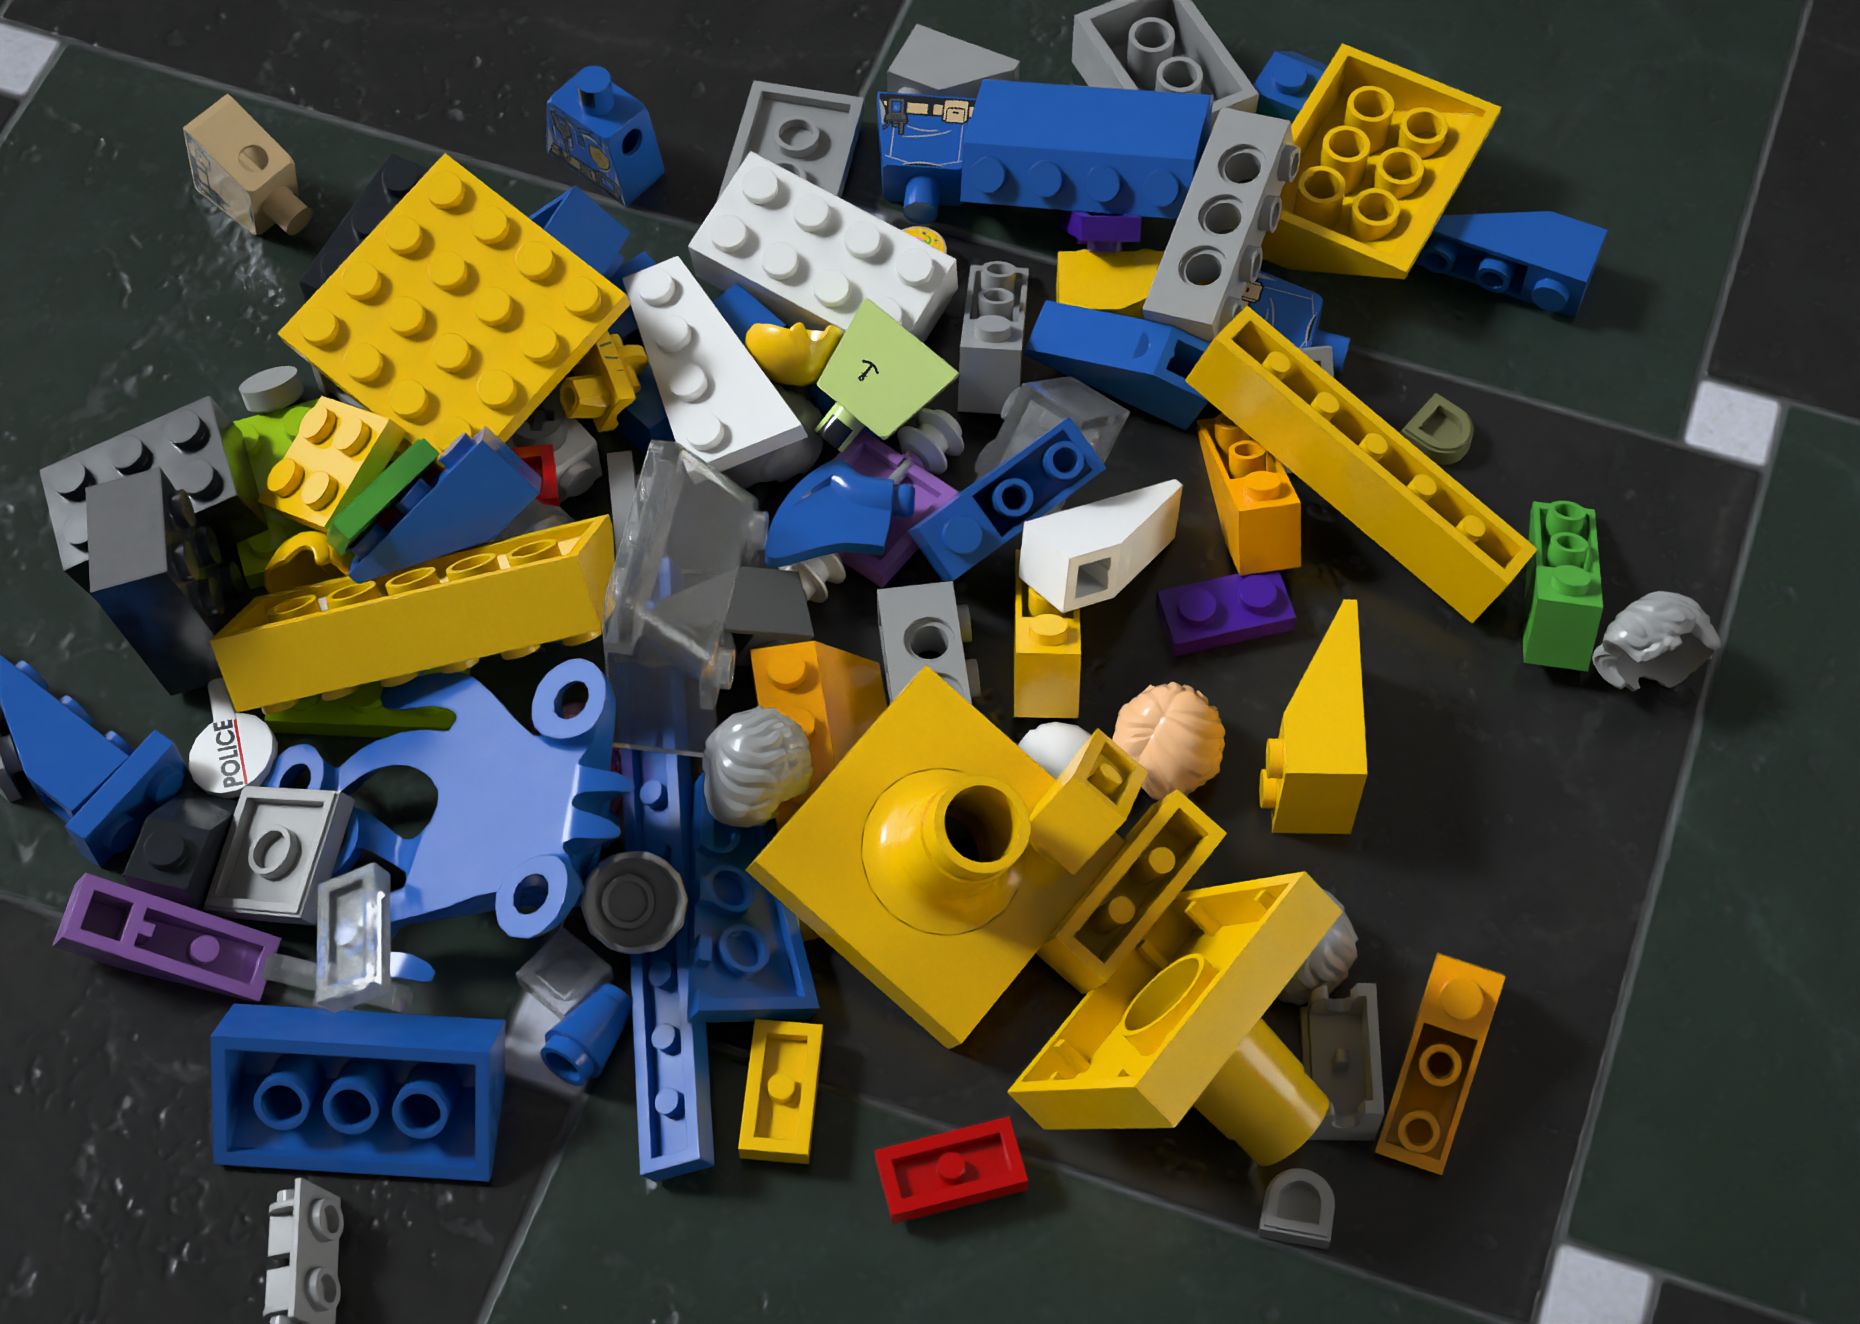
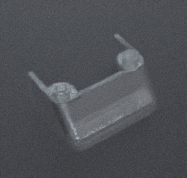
M652 439L648 447L605 596L603 611L605 670L616 698L612 747L703 758L704 750L706 749L705 741L716 729V701L719 689H730L733 681L735 650L724 648V628L739 568L742 566L759 568V550H764L766 546L769 515L768 512L758 511V500L756 497L679 442Z

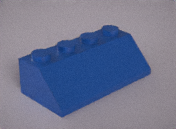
M983 79L963 142L960 202L1178 219L1210 137L1213 95Z
M233 1004L211 1034L213 1164L489 1181L492 1176L505 1087V1020Z

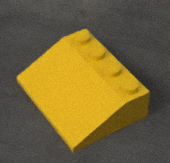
M1342 43L1291 125L1294 146L1300 147L1301 150L1300 164L1294 181L1291 183L1285 181L1279 196L1282 200L1279 222L1273 233H1265L1260 246L1263 252L1262 258L1289 270L1405 279L1498 119L1502 107Z

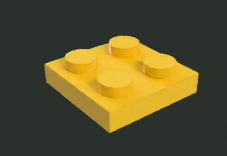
M321 396L316 406L308 411L302 419L299 433L283 460L278 462L271 470L267 479V486L257 502L277 515L327 534L332 519L384 471L407 431L390 418Z

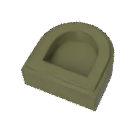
M1435 393L1401 430L1400 434L1437 465H1448L1461 460L1467 454L1472 441L1474 427L1465 411Z

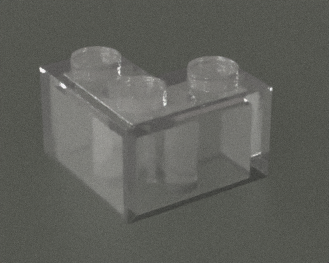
M1071 376L1023 383L1022 386L1013 390L1004 403L1001 418L1005 421L996 439L984 447L976 461L974 470L978 473L975 482L1067 417L1073 420L1104 464L1130 411ZM1067 498L1041 517L1060 512Z

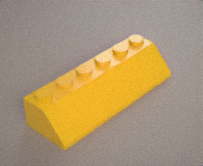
M607 514L467 547L359 584L355 583L349 576H344L255 597L210 640L236 713L260 707L264 714L278 713L295 706L300 702V698L320 694L324 701L335 700L355 692L361 684L380 680L382 687H393L414 679L419 675V671L440 667L442 673H455L472 667L479 662L480 657L501 653L503 659L511 660L535 652L542 643L562 639L564 645L573 646L597 638L601 635V630L617 609L613 526L610 516Z

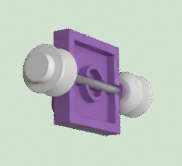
M922 408L914 416L918 429L904 426L898 431L897 437L902 455L862 429L843 453L839 452L834 458L844 459L854 470L862 475L894 479V485H912L915 488L914 514L909 518L892 516L884 556L853 552L833 553L792 565L778 567L779 570L799 572L806 602L808 600L817 603L824 602L828 597V591L824 583L829 581L839 584L844 581L846 574L842 562L883 588L919 549L907 531L959 493L932 475L942 474L947 469V460L944 454L959 456L964 451V442L961 437L962 429L950 414L939 409L934 411Z

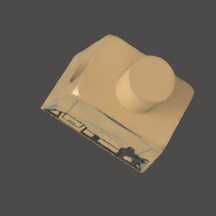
M228 93L183 127L195 189L253 235H262L276 223L288 235H294L309 223L313 215V209L299 197L295 163L291 156Z

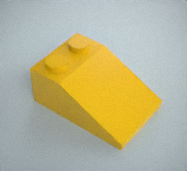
M1343 600L1283 714L1278 739L1268 738L1266 769H1261L1259 794L1260 807L1272 809V833L1351 834L1368 775L1357 600Z

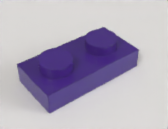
M1061 210L1060 228L1074 236L1077 244L1087 245V250L1120 252L1123 248V242H1140L1141 217L1132 214L1119 215Z
M1279 570L1242 576L1238 573L1157 591L1156 607L1173 657L1294 630L1296 615Z

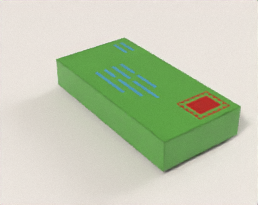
M424 438L415 441L332 519L326 534V542L341 556L346 554L375 522L378 523L395 507L394 503L416 479L421 477L424 480L432 472L440 453Z

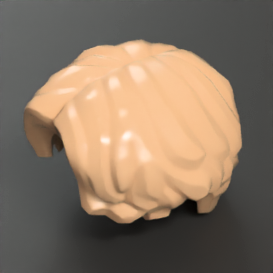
M1171 682L1168 685L1163 684L1156 687L1150 685L1129 703L1124 704L1118 712L1112 741L1148 770L1141 787L1151 798L1160 800L1176 789L1185 796H1188L1197 787L1204 785L1207 780L1212 779L1220 772V763L1223 759L1225 747V729L1219 718L1217 707L1209 705L1208 698L1198 690L1195 692L1191 686H1181L1178 683Z

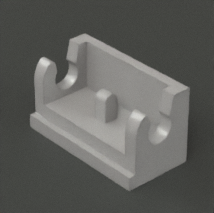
M1357 983L1350 990V996L1344 999L1329 998L1327 986L1317 987L1311 992L1308 1006L1300 1007L1301 1062L1304 1072L1328 1096L1329 1107L1323 1121L1308 1140L1374 1141L1385 1114L1376 983Z

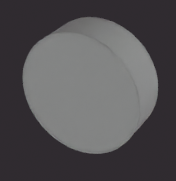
M280 366L264 370L249 377L239 386V391L248 411L268 413L287 407L297 401L302 396L304 387L295 367Z

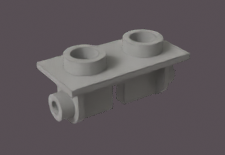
M303 1178L295 1179V1189L279 1191L277 1193V1202L269 1206L268 1257L274 1260L290 1258V1265L267 1270L263 1319L270 1322V1324H335L336 1306L339 1303L341 1294L340 1283L337 1277L339 1237L342 1234L344 1225L341 1197Z

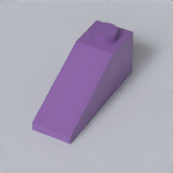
M85 873L74 885L52 947L116 968L259 1003L281 938Z

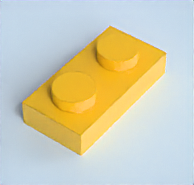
M755 1019L738 1147L741 1159L809 1164L824 1038L823 1025Z

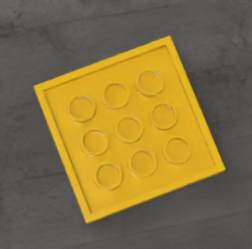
M444 153L277 334L285 344L367 411L390 418L404 428L407 432L403 440L410 446L418 439H426L440 453L435 466L442 470L445 466L439 461L440 456L464 432L473 439L487 426L505 443L631 303L622 290Z

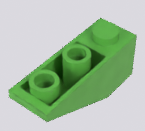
M1533 501L1530 516L1529 542L1537 548V551L1527 562L1522 626L1524 663L1588 672L1603 611L1595 509L1583 508L1570 501H1555L1552 503Z

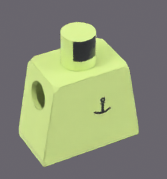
M866 297L817 382V386L834 399L836 403L814 430L842 453L864 426L868 427L881 439L887 440L954 382L960 373L871 299Z

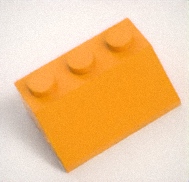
M817 641L750 650L757 706L761 705L765 709L776 708L779 713L789 716L793 721L802 726L803 731L806 733V739L810 742L811 766L814 772L809 788L804 794L783 801L778 805L776 810L780 813L775 817L777 833L887 708L879 663Z

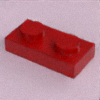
M1009 1116L874 1150L875 1162L892 1225L1028 1190V1178Z

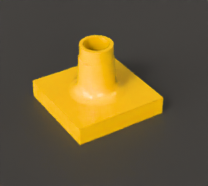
M925 665L747 867L746 871L943 1046L951 1049L963 1043L1126 841L1114 832L1075 875L1071 874L1061 864L1055 865L1042 858L1030 842V815L1036 804L1056 779L928 665ZM945 814L957 819L972 834L977 844L979 862L965 858L951 845L945 831Z
M1306 871L1180 892L1109 981L1098 988L1090 990L1007 1093L1044 1130L1175 1128L1193 1105L1228 1139L1235 1140L1258 1165L1268 1166L1283 1160L1301 1147L1319 1127L1327 1113L1329 1098L1304 1072V1067L1261 1016L1343 911Z

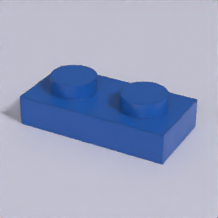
M154 730L65 825L81 855L99 868H102L114 854L124 851L135 839L139 826L146 820L147 816L159 805H164L174 798L180 790L183 779L189 772L173 741Z

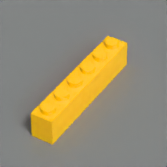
M1246 306L1213 339L1185 379V382L1471 623L1503 592L1537 551V548L1249 306Z

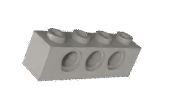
M1221 107L1142 310L1145 320L1173 325L1211 343L1243 310V300L1241 297L1246 283L1253 284L1260 272L1263 257L1260 246L1265 233H1273L1279 222L1282 208V200L1279 196L1285 181L1290 183L1294 181L1300 164L1301 150L1300 147L1294 146L1289 120ZM1245 179H1254L1248 183H1238ZM1225 229H1235L1227 234H1217ZM1207 279H1215V280H1216L1215 282H1213V283H1211V284H1209V285H1204V286L1197 285L1199 282H1201V281H1203V280H1207Z
M953 581L877 589L878 626L889 704L925 665H928L972 705L971 698L981 696L979 670L976 659L965 660L962 643L972 642L968 604L956 605ZM926 651L941 654L940 657L935 659H924L917 655ZM945 814L944 823L948 840L973 838L972 834L961 822Z

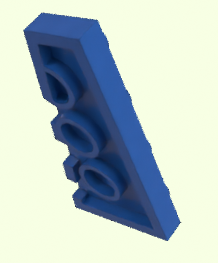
M703 772L692 785L687 1023L755 1022V1019L807 1021L820 1007L796 915L746 871L747 867L776 835L773 820L767 821L765 826L757 825L746 828L723 824L713 818L708 810L704 795L705 772Z

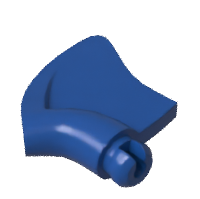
M837 458L831 460L802 479L778 508L767 536L765 562L768 566L775 568L833 553L853 552L884 556L892 516L909 518L914 514L915 488L910 484L894 485V479L862 475L854 470L844 459Z

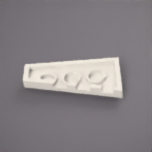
M679 256L622 278L684 469L692 483L808 437L800 421Z

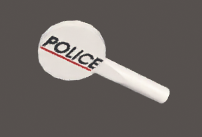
M218 678L208 683L214 722L209 724L196 738L189 754V770L194 782L206 793L230 799L240 797L243 786L259 787L270 772L273 761L277 757L278 742L272 729L257 716L236 713L224 678Z

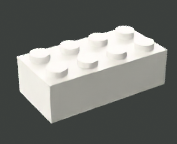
M752 151L749 152L688 245L697 277L725 292L738 283L783 323L792 327L800 322L805 325L807 330L825 331L827 326L834 325L846 332L858 308L867 297L924 343L958 290L955 258Z

